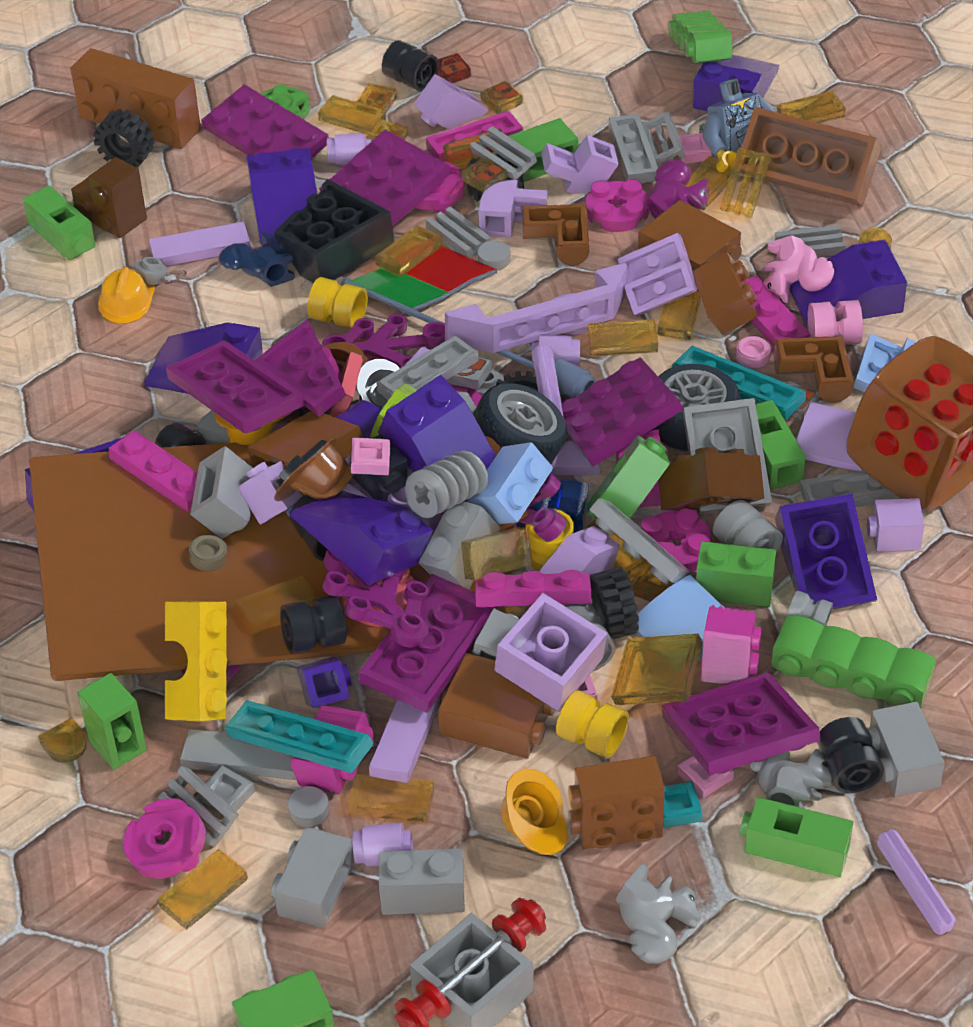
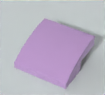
M679 233L618 258L619 264L625 263L628 266L627 284L624 285L634 316H639L697 291L682 236Z
M811 402L796 440L806 456L805 460L856 472L863 471L853 462L846 451L848 434L856 412Z

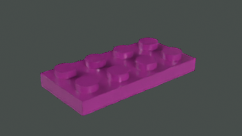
M245 84L201 119L205 130L248 156L263 152L272 153L294 148H309L312 159L327 146V138H329L326 132Z
M225 340L166 367L167 376L170 381L244 434L256 431L261 426L277 418L285 417L292 411L305 405L302 392Z
M434 574L425 583L429 588V593L420 610V617L429 629L426 639L416 647H404L392 639L390 630L361 668L358 682L428 713L457 672L465 654L470 653L474 648V644L492 610H499V606L476 607L475 592Z

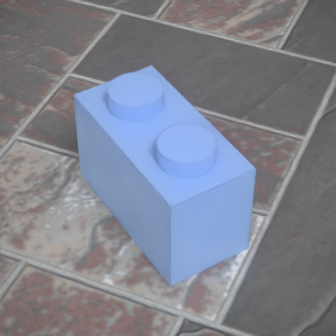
M532 442L504 446L487 469V488L480 494H475L472 498L467 499L468 503L482 506L497 524L518 522L553 467Z

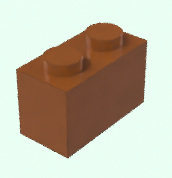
M725 252L692 271L707 317L722 335L758 316L754 306L757 297L752 287L745 281L749 278V274L740 260L735 262L728 252Z

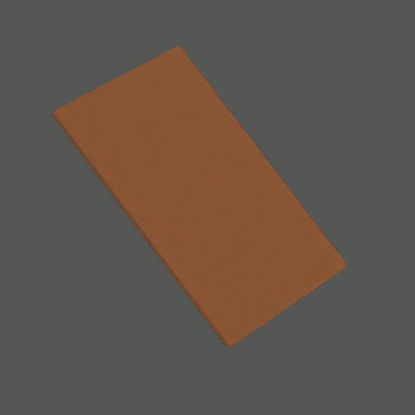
M235 442L162 448L196 472H198L201 461L224 446L252 467L248 451L249 445H241ZM109 452L33 457L29 461L51 678L55 681L104 677L109 673H112L114 676L187 669L188 656L184 647L176 641H165V602L169 601L226 602V666L372 653L391 630L386 627L365 625L351 619L345 613L341 596H337L342 605L346 621V642L325 648L316 642L315 647L309 651L296 654L289 653L281 630L280 607L284 604L304 601L310 607L314 598L329 596L323 590L322 585L326 574L330 571L324 566L323 561L315 558L304 539L296 531L286 513L288 509L261 525L250 510L251 517L249 523L242 530L234 531L222 539L227 546V560L225 564L214 571H202L190 563V543L195 538L203 535L219 536L191 516V510L187 512L111 460ZM490 550L477 576H484L487 573L495 572ZM419 563L409 568L410 575L415 581L425 584L431 576ZM476 578L474 579V581H473V583H472V585H471V587H470V589H469V590H471V591H473V592H475V593H476ZM499 606V611L507 613L505 606Z

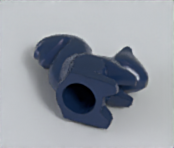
M266 232L261 234L262 246L252 249L247 244L233 243L225 247L218 257L219 263L226 269H242L244 273L261 279L270 287L295 278L294 272L288 270L287 266L293 260V256L290 253H285L275 236Z

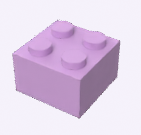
M542 593L498 644L494 671L552 708L560 711L569 696L581 686L603 659L608 633Z

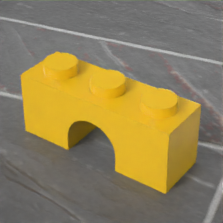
M165 602V641L180 643L188 656V666L183 677L165 680V719L184 721L226 719V602Z

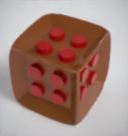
M929 336L914 343L888 362L877 373L861 398L846 443L847 454L864 472L902 499L919 498L921 509L926 511L943 505L973 481V356L954 343L937 336Z

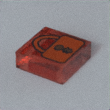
M458 53L438 59L439 68L437 75L451 83L471 77V68Z

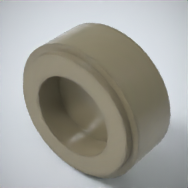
M203 535L195 538L189 546L190 563L202 571H214L221 568L227 560V546L225 542L213 535Z

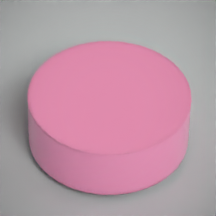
M751 336L743 338L737 344L736 359L742 366L747 368L763 367L770 360V344L760 337Z

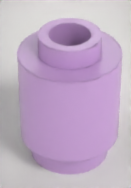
M364 133L335 134L334 138H327L328 162L336 163L337 166L346 165L371 142V139H365Z
M539 336V342H532V351L539 345L551 346L554 362L562 359L580 367V339H572L571 336Z
M402 822L363 826L362 830L353 831V854L356 864L365 863L366 867L379 866V852L413 850L411 830H404Z

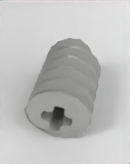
M465 450L457 451L451 456H446L442 460L425 466L409 476L405 487L407 502L411 510L418 516L432 518L436 514L442 513L446 509L472 498L475 494L483 492L488 485V473L483 462L475 454Z

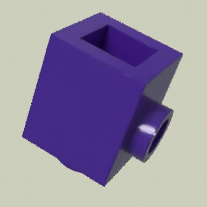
M331 657L297 666L305 702L311 708L350 698L347 687L352 686L351 676L347 664H341V660Z

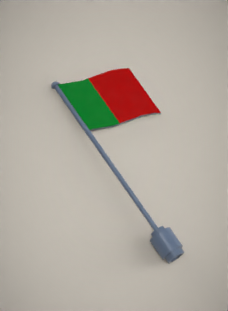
M433 243L415 249L368 274L355 279L346 277L342 280L341 286L350 284L365 288L370 298L427 323L441 322L416 310L441 301L474 281L497 274V269ZM507 350L495 352L534 369L533 361ZM562 359L555 361L561 397L567 400L575 398L590 389L591 385L596 382V378L591 376L588 370Z

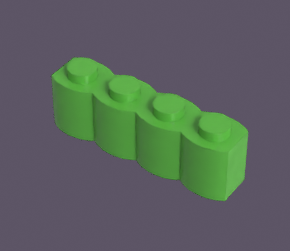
M709 10L673 14L672 21H668L669 38L674 39L675 45H680L681 51H685L687 58L691 57L694 64L732 59L731 33L728 28H724L722 22H718L716 16H712Z
M789 615L786 617L774 644L771 666L787 676L809 677L824 687L846 688L861 698L883 699L893 706L918 702L920 708H922L934 676L936 659L920 650L898 648L890 642L879 638L860 637L856 633L841 627L823 626L807 617Z

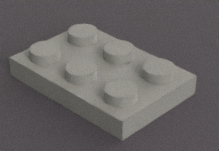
M755 399L683 407L682 414L689 455H695V449L703 447H716L718 453L730 449H744L746 455H760L765 499L754 501L750 504L754 508L770 506L772 499ZM708 505L698 508V513L702 515L721 512L728 505Z

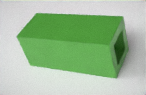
M50 185L22 198L27 223L67 260H71L96 247L91 221Z
M770 400L755 404L770 490L800 483V480H803L806 456L774 401Z
M636 435L587 503L588 514L595 519L598 518L590 511V508L600 498L611 501L626 516L631 518L670 465L668 456L665 453L666 447L650 436L645 440Z
M757 797L753 811H745L743 815L740 835L746 836L745 853L841 878L851 844L854 821Z

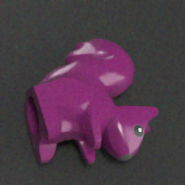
M675 159L664 162L656 170L654 178L656 184L651 189L650 197L647 200V206L653 218H657L679 200L699 210L704 209L708 203L707 195L710 193V189L706 188L708 179H703L686 187L691 177L690 167L685 162Z

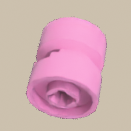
M838 301L835 307L830 302L809 303L808 332L811 334L810 338L843 336L845 345L860 344L863 335V321L859 301Z

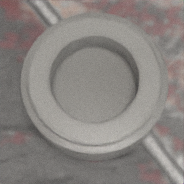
M501 241L485 242L478 248V262L501 270L510 263V248Z
M312 786L302 787L294 791L288 799V810L291 820L302 827H314L321 824L329 814L328 798L325 792Z

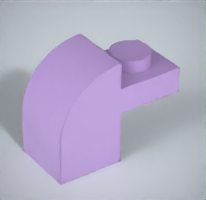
M586 135L575 153L548 143L541 152L545 172L554 178H563L565 189L570 193L590 192L591 185L594 182H606L619 165L614 145Z
M518 180L502 181L490 186L481 197L478 210L479 228L489 236L511 238L514 222H523L522 206L548 205V191L518 188Z

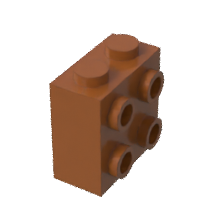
M656 755L575 768V785L568 786L572 809L568 810L571 833L572 835L579 834L582 849L607 848L615 844L634 841L646 842L653 838L662 837L665 788Z

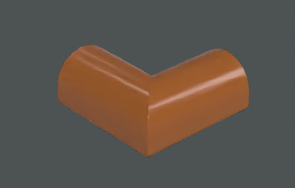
M587 204L522 206L523 239L556 238L557 257L562 263L567 265H577L588 258Z
M843 336L775 339L774 366L777 374L814 373L819 396L827 402H840L851 395L854 381Z

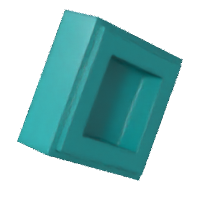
M693 781L664 786L663 828L702 822L703 812Z

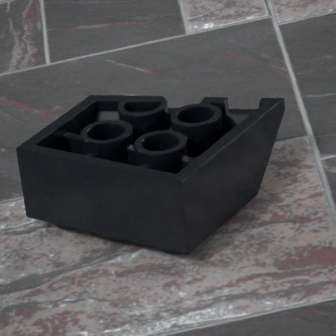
M329 179L322 184V191L318 195L312 194L306 200L307 206L302 211H294L274 231L275 238L284 252L290 253L293 256L291 263L299 275L312 283L319 277L336 280L395 245L390 211Z

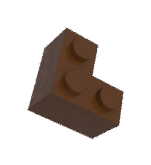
M118 157L112 159L71 189L73 206L91 223L118 238H122L147 220L139 169Z
M703 447L695 449V455L673 456L671 457L670 465L658 480L661 510L679 511L684 508L695 510L712 504L729 505L738 500H745L751 503L765 499L760 455H746L744 449H730L718 453L716 447Z

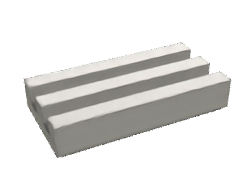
M668 111L643 124L658 168L663 162L674 160L673 157L677 155L680 159L686 156L674 121ZM664 121L674 145L671 149L661 124ZM653 127L656 129L664 151L661 154L658 153L650 130Z
M493 126L488 129L489 134L487 136L482 134L479 137V143L474 141L470 144L472 153L488 164H495L503 169L502 173L512 180L518 179L537 162L533 152ZM489 147L490 149L498 153L501 158H503L506 161H510L518 168L515 169L514 167H512L511 165H509L508 163H506L505 161H503L502 159L488 151L486 148Z
M451 206L446 208L445 215L439 212L436 214L435 220L431 217L426 219L427 230L457 253L471 258L478 254V248L483 243L491 241V237ZM443 225H444L445 227H447L450 231H452V232L454 233V235H453L451 232H449L447 229H445V228L443 227Z
M839 225L775 232V240L790 235L802 239L806 245L815 251L817 258L834 256L845 250L847 246L845 241L843 242V235L840 233Z
M180 766L177 771L179 777L176 780L171 779L167 784L170 787L168 792L162 791L158 798L160 800L167 798L176 799L179 795L215 829L214 833H212L205 826V843L216 847L239 814L189 768ZM187 783L225 816L222 822L184 788Z

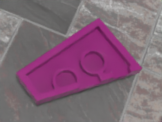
M308 319L255 359L256 362L302 392L304 406L317 416H321L346 396Z

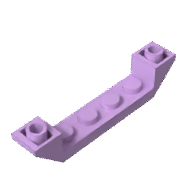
M622 263L596 270L594 289L489 318L485 316L476 304L445 312V341L456 335L473 349L495 353L538 341L539 336H555L612 320L626 295L624 285L627 284L628 266Z

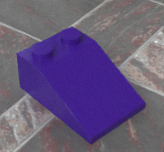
M732 55L731 60L705 62L694 78L693 108L707 111L709 106L723 101L719 84L732 79H738L741 94L758 93L764 98L779 70V65Z
M294 148L287 151L263 152L246 156L260 245H262V232L275 236L274 231L294 211H302L307 206L306 200L312 194H317L309 148Z
M886 240L855 244L826 259L832 263L834 276L830 284L820 291H807L801 287L799 281L790 284L789 291L807 329L809 303L830 302L835 307L838 301L858 300L861 306L862 319L902 313L904 311L907 280Z
M227 322L168 336L144 381L145 386L187 393L168 379L166 367L224 340L253 360L257 359L263 354L260 328Z
M439 375L388 409L377 432L390 440V443L408 459V467L413 473L423 469L425 466L432 465L436 461L442 460L446 456H451L457 451L465 450L472 452L480 458L486 470L496 457L466 401L442 375Z
M341 491L335 497L320 499L293 509L290 514L295 521L368 585L418 565L433 532L416 513L410 511L407 507Z
M853 494L779 507L775 523L777 529L783 535L781 543L782 554L795 592L799 590L807 593L810 599L814 600V604L821 599L832 602V609L877 601Z

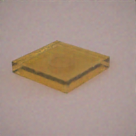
M699 633L628 638L611 694L615 705L688 701L703 643Z

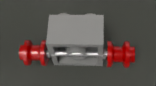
M517 898L511 904L513 914L509 917L499 914L492 919L493 929L471 912L410 964L412 993L416 997L412 1001L402 997L395 1003L397 1011L395 1020L399 1027H430L428 1021L434 1016L443 1019L451 1027H494L534 992L533 963L521 952L527 946L525 937L529 933L534 936H540L546 931L544 921L546 915L541 906L534 900L529 899L527 901L524 898Z

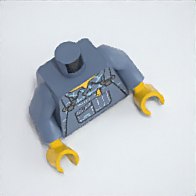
M738 79L720 83L723 101L709 106L707 110L708 117L703 132V139L713 157L719 158L716 162V169L719 172H725L728 164L731 170H735L739 158L738 154H740L754 107L777 112L758 93L741 94Z

